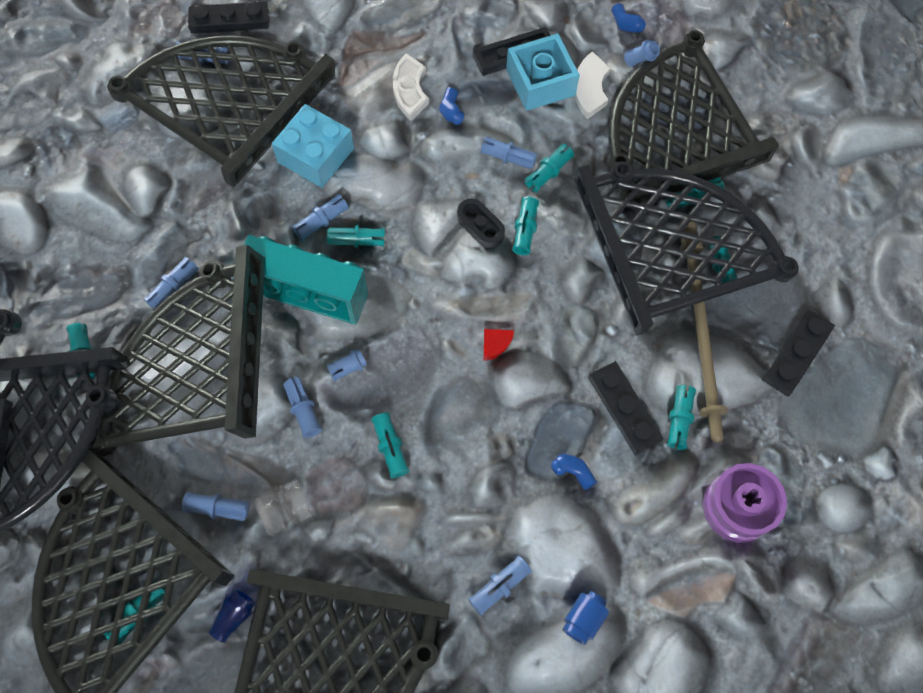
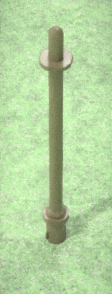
M690 222L683 232L698 235L697 223ZM681 238L682 244L679 246V250L685 251L693 240ZM700 242L692 253L700 254L703 251V244ZM687 258L688 271L694 272L699 266V261ZM696 279L690 286L691 293L703 290L702 280ZM704 301L693 305L707 407L700 409L699 413L700 416L708 418L711 439L719 443L724 438L721 416L728 413V408L719 405Z

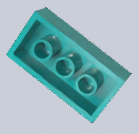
M248 235L244 245L247 244L265 257L263 297L357 325L369 295L363 268L350 261L342 263L332 260L330 256L323 253L312 254L305 252L302 248L293 244L285 246L276 243L273 239L266 236L258 238Z

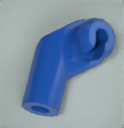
M622 3L615 4L611 8L617 26L621 31L641 33L645 29V20L638 15L626 13Z
M447 88L439 111L448 122L459 125L465 116L464 112L460 111L459 107L455 104L458 91L454 88Z
M564 453L558 455L557 459L551 463L552 470L557 475H563L566 472L574 474L583 490H587L597 483L585 461L581 458Z

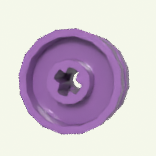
M744 463L732 466L713 480L705 491L702 505L705 519L713 531L724 539L741 543L751 542L776 528L785 516L787 498L785 489L776 475L765 467Z

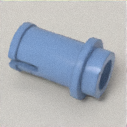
M646 40L641 46L627 50L624 54L626 64L629 67H633L644 61H654L660 54L659 45L656 41Z
M351 349L350 354L330 364H326L334 382L358 369L361 372L363 371L362 368L367 366L360 349L356 351Z

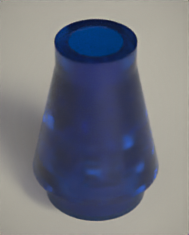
M233 588L230 594H225L215 621L208 633L214 639L226 643L228 638L253 614L252 608L256 602L246 593Z

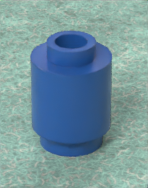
M592 591L588 595L581 593L565 617L564 622L566 624L562 630L578 643L586 645L589 639H594L610 613L605 607L607 601Z

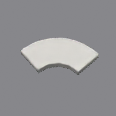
M591 52L582 61L577 70L580 76L574 97L579 110L586 119L608 104V98L603 92L602 82L609 75L610 68L594 52Z
M405 53L394 71L393 92L398 107L412 121L429 104V98L422 92L420 86L421 80L426 74V67Z

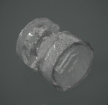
M297 478L280 485L278 492L269 490L254 497L257 511L269 536L287 529L288 523L291 521L297 525L313 517L307 498Z

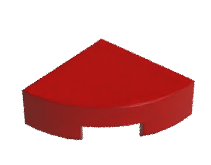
M484 329L483 361L495 359L505 352L512 343L514 330Z

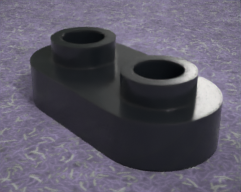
M466 199L458 205V223L481 246L495 248L503 242L505 235L503 223L482 202L477 199ZM474 215L475 218L469 219L466 216ZM492 233L495 236L493 238L486 237V234Z

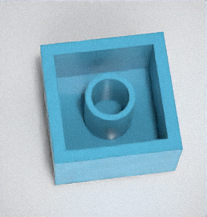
M558 33L508 48L506 71L526 111L576 95L580 75Z
M306 104L271 143L277 163L320 188L325 186L354 150L351 129Z

